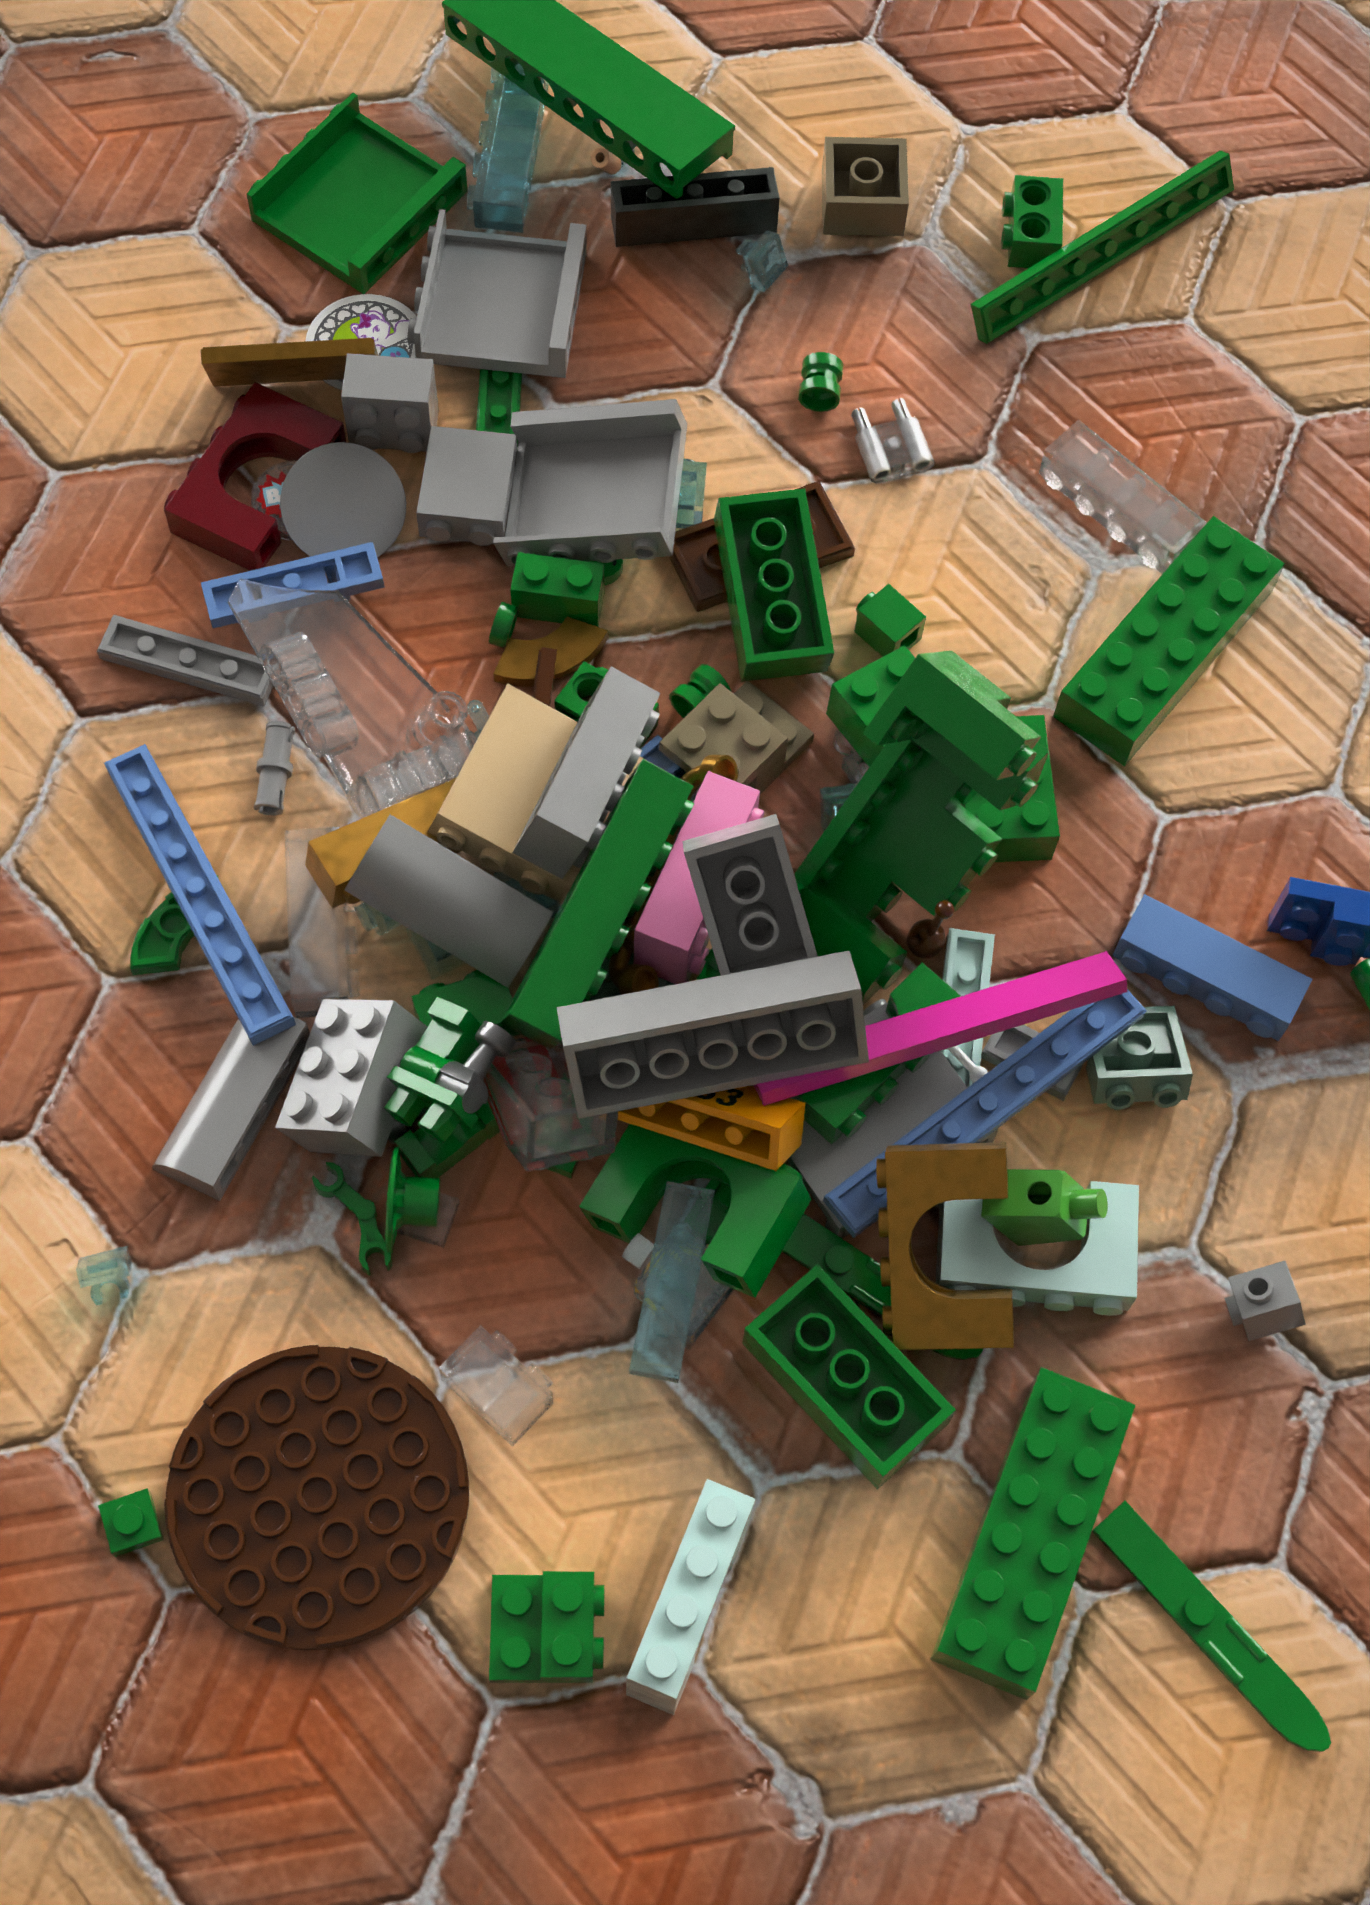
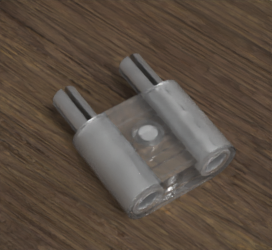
M899 398V402L895 399L891 403L896 421L871 426L864 408H859V411L855 409L851 414L858 431L855 441L870 480L873 483H883L928 471L935 464L919 420L911 417L903 398Z

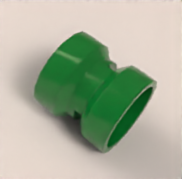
M816 352L807 355L803 359L801 371L803 381L800 384L798 397L802 406L812 411L825 412L835 409L839 405L841 388L838 383L842 380L844 365L840 358L830 353Z
M701 664L690 674V681L687 684H680L669 694V699L676 712L684 719L720 683L730 691L731 689L718 671L707 664Z

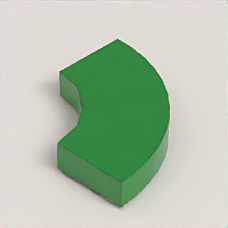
M172 892L165 896L166 900L148 918L143 920L138 929L130 957V970L133 976L180 970L182 953L194 937V934Z

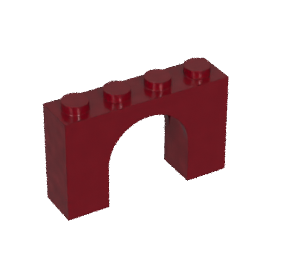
M254 382L246 395L243 394L237 399L233 412L224 426H219L214 431L210 445L201 458L198 457L191 463L187 477L178 490L175 489L168 495L164 505V512L170 533L249 571L264 568L282 543L277 519L231 497L225 491L228 479L237 468L254 459L274 457L295 464L303 455L314 448L329 443L346 442L343 422Z

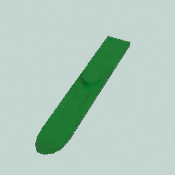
M729 1204L728 1208L726 1209V1211L724 1212L726 1215H727V1213H728L730 1204ZM803 1214L782 1252L809 1270L818 1264L848 1296L883 1318V1306H891V1286L882 1287L881 1264L806 1214ZM984 1348L930 1350L944 1357L967 1360L979 1357Z
M1126 1500L1092 1530L1275 1731L1288 1742L1304 1750L1323 1752L1330 1747L1331 1740L1328 1728L1319 1711L1308 1697Z

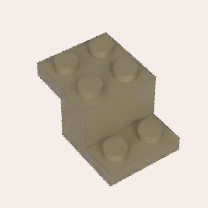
M748 680L735 693H732L720 683L659 742V751L686 773L700 766L703 759L708 755H729L737 764V782L760 790L761 794L813 742L814 733Z

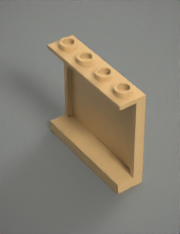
M507 683L427 832L436 836L437 840L445 847L453 850H462L478 859L484 868L493 872H502L519 881L520 885L528 892L536 895L543 894L562 905L581 867L578 868L572 865L563 879L512 852L577 721ZM639 757V759H638L637 763L635 764L633 770L637 767V765H638V764L641 762V760L644 759V758ZM628 774L626 775V777H625V779H624V781H623V783H622V786H624L626 780L628 779V777H629ZM610 811L608 812V814H607V816H606V818H605V820H604L603 823H605V821H606V819H607V817H608Z

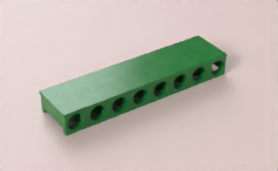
M444 0L442 2L445 34L674 198L678 199L683 195V187L721 156L726 159L732 156L733 134L736 127L734 124L556 0ZM460 21L464 25L467 35L457 27L456 24ZM483 37L492 44L496 55L486 48ZM520 63L525 76L516 70L515 66ZM541 78L550 85L554 96H551L544 89ZM578 104L584 117L579 116L573 107ZM600 120L609 126L614 139L610 138L603 131ZM638 146L644 160L638 158L632 149ZM660 162L671 171L674 181L669 180L664 175Z

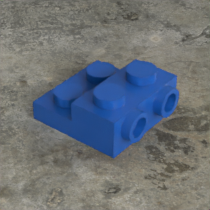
M1290 877L1269 914L1267 931L1279 933L1288 940H1312L1310 956L1322 958L1331 965H1356L1360 957L1370 958V892Z

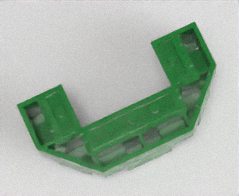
M953 651L921 653L916 656L862 733L877 746L884 744L885 746L794 873L817 956L850 951L861 987L863 1005L881 987L886 990L894 983L902 972L907 955L906 950L873 924L872 921L882 911L885 913L890 911L901 898L903 891L933 916L936 915L935 907L937 903L942 900L951 902L954 906V912L957 911L971 894V890L967 886L976 874L982 876L996 861L998 854L994 850L1002 840L1000 836L960 804L966 805L979 793L999 811L1015 807L1016 805L1019 807L1023 806L1038 787L1037 782L1049 754V751L1038 743L1041 736L1007 710L1011 697ZM711 949L704 960L720 973L713 949Z

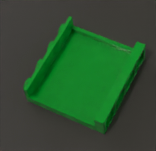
M352 93L341 104L334 106L329 116L315 129L309 130L303 140L289 154L283 155L276 166L263 179L257 180L251 186L247 193L251 220L360 293L365 294L428 232L429 226H434L437 223L439 209L446 210L447 213L468 192L466 164L455 157H452L444 166L437 163L361 114L358 95Z

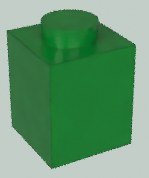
M889 583L877 594L874 592L867 594L858 604L854 632L882 657L904 645L909 650L922 639L926 616Z

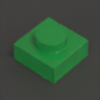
M148 1488L98 1505L110 1551L114 1557L164 1540L152 1495Z

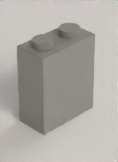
M431 426L416 512L420 537H428L435 541H469L480 546L493 544L494 537H505L517 457L516 434Z

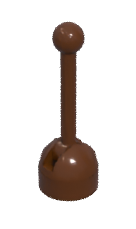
M947 900L938 902L935 907L936 915L933 920H920L911 927L907 935V945L915 956L927 959L936 956L945 943V932L941 923L944 919L950 918L954 913V906L951 902ZM917 936H920L922 939L921 943L918 941Z

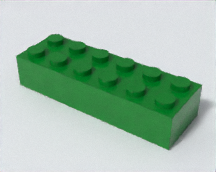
M1212 516L1062 689L1053 717L1125 767L1272 593L1285 563L1215 516Z
M645 759L641 760L626 780L624 790L618 802L604 823L606 827L593 850L590 849L500 1022L501 1024L548 1049H552L562 1042L557 1007L582 1003L583 1000L589 1001L591 996H595L608 972L601 968L604 959H610L613 953L617 954L630 928L622 925L625 918H631L635 911L638 912L651 889L650 885L644 883L647 876L652 877L657 869H661L672 849L673 844L666 841L668 835L673 836L678 827L682 828L694 806V803L687 799L694 787L693 785Z
M1041 1367L1031 1383L930 1660L1025 1700H1028L1036 1692L1134 1412L1135 1404Z

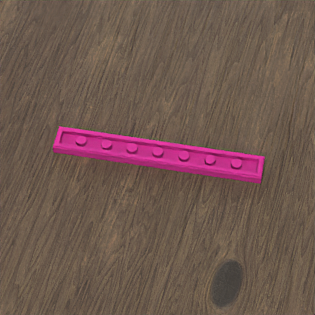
M1102 952L865 1026L869 1062L759 1083L753 1086L763 1106L1126 993L1127 979L1108 952Z

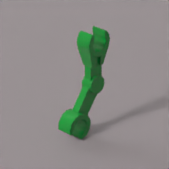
M326 1162L327 1170L337 1176V1180L331 1186H324L315 1176H312L315 1190L323 1197H335L355 1214L361 1229L359 1261L363 1271L367 1275H371L367 1260L373 1253H381L385 1256L386 1268L389 1271L392 1266V1255L387 1252L386 1242L378 1230L376 1221L377 1210L371 1200L364 1199L346 1183L343 1170L339 1165L333 1162Z

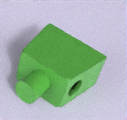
M1007 1169L1008 1198L983 1199L981 1216L1017 1246L1083 1239L1086 1235L1087 1219L1105 1218L1108 1202L1103 1189H1084L1065 1171Z

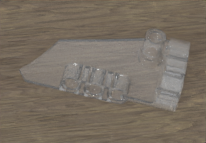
M242 578L239 579L227 603L308 748L316 757H324L358 819H362L457 778L477 741L474 733L468 729L464 722L467 718L468 708L461 696L450 691L437 692L338 590L293 589L260 584ZM436 716L445 718L449 723L442 722Z

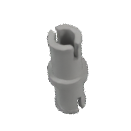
M271 721L266 724L263 757L257 761L256 771L260 774L254 809L259 810V813L265 815H280L283 813L286 782L293 772V764L289 761L295 727H291V724L286 722Z

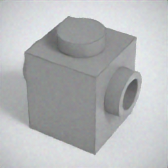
M1286 1261L1228 1277L1233 1296L1224 1298L1233 1326L1243 1324L1248 1341L1306 1325L1301 1302Z

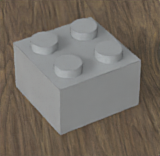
M347 353L341 399L349 443L358 444L371 450L380 448L402 450L408 453L427 452L431 426H437L439 412L433 359Z

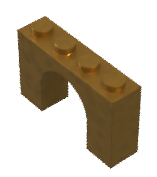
M1006 1142L887 1146L885 1158L877 1159L876 1161L877 1187L886 1188L887 1208H879L878 1213L880 1238L889 1237V1257H881L882 1287L891 1286V1306H883V1333L886 1336L893 1335V1344L899 1350L1014 1348L1012 1289L955 1290L943 1287L928 1278L920 1269L915 1260L911 1243L912 1231L917 1221L927 1210L939 1203L950 1200L1008 1198Z

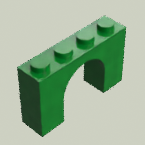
M629 1124L579 1206L592 1227L633 1245L660 1199L673 1187L693 1179L705 1178L720 1181L731 1188V1203L727 1215L701 1260L714 1281L756 1298L812 1200L802 1181V1175L786 1164H783L777 1171Z

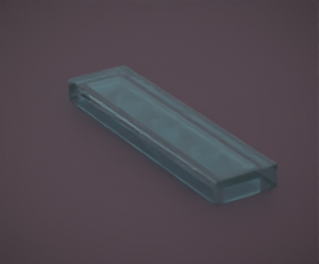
M669 1181L666 1183L629 1374L674 1383L679 1382L715 1190Z

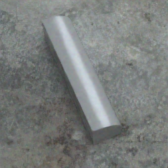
M391 814L345 888V891L507 988L519 972L554 913Z
M294 1017L295 1026L253 1046L238 1019L158 1155L152 1169L220 1201L300 1061L310 1035L307 1023Z

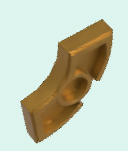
M567 616L557 630L543 638L532 640L510 638L493 673L494 681L506 685L508 683L512 686H534L538 654L542 647L557 649L554 679L569 673L574 674L584 661L590 663L598 655L608 639V630Z

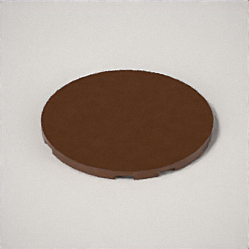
M309 1345L279 1351L248 1364L224 1380L205 1398L204 1404L194 1415L187 1428L183 1429L175 1446L169 1465L170 1472L164 1509L169 1543L176 1563L191 1589L214 1615L245 1636L265 1644L303 1651L328 1650L360 1643L384 1633L417 1610L434 1592L453 1563L463 1538L469 1509V1476L464 1450L455 1425L441 1402L421 1380L393 1364L387 1358L369 1351L353 1347L340 1348Z

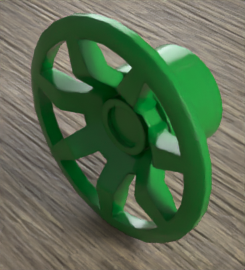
M395 1147L392 1152L388 1179L385 1242L386 1250L390 1254L393 1253L397 1230L402 1225L437 1227L440 1178L405 1176L401 1171L400 1147Z

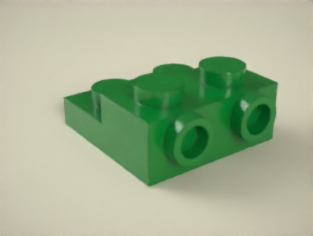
M543 1571V1575H492L490 1683H593V1669H603L604 1637H594V1616H604L605 1585H595L594 1572Z

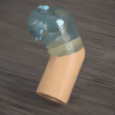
M603 147L596 148L591 155L592 164L610 175L616 174L626 165L624 161Z

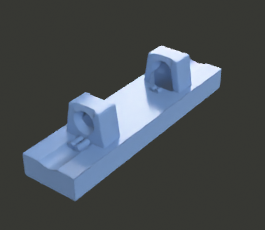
M373 542L201 582L212 628L242 621H248V624L265 621V616L330 600H333V603L336 604L350 600L351 595L385 587Z

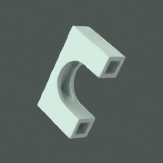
M1090 1181L1087 1189H1103L1105 1191L1108 1202L1107 1214L1105 1218L1087 1219L1086 1235L1082 1239L1079 1255L1070 1263L1050 1270H1038L1023 1266L1003 1251L995 1237L993 1225L981 1216L983 1199L950 1200L939 1203L936 1283L955 1290L1012 1289L1013 1307L1023 1306L1026 1301L1044 1303L1046 1309L1053 1311H1069L1074 1309V1306L1092 1307L1093 1312L1100 1315H1120L1123 1313V1310L1128 1311L1137 1298L1139 1185Z
M709 1479L706 1480L628 1673L626 1681L627 1696L672 1715L675 1714L692 1671L695 1656L728 1570H731L750 1524L755 1498Z

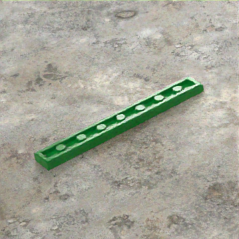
M1219 150L971 303L978 340L986 344L990 343L1232 192L1234 184L1230 154Z

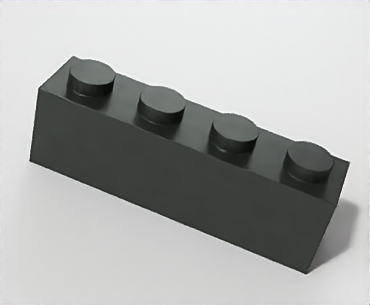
M774 167L700 173L683 187V195L678 199L671 196L648 178L611 181V220L616 247L777 233L780 197ZM666 176L669 180L674 181L673 176Z

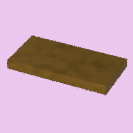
M372 338L203 347L201 349V364L214 387L252 385L254 382L270 384L344 379L347 353L378 356V352Z

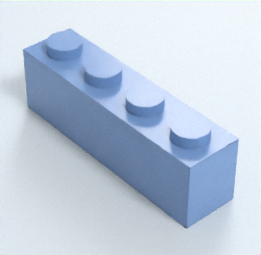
M1146 894L1143 895L1113 953V957L1119 959L1127 969L1136 973H1146L1162 981L1163 985L1170 991L1180 995L1187 994L1203 1002L1211 1012L1220 1016H1230L1246 1024L1247 1028L1254 1034L1264 1038L1271 1037L1277 1041L1281 1039L1290 1025L1313 980Z

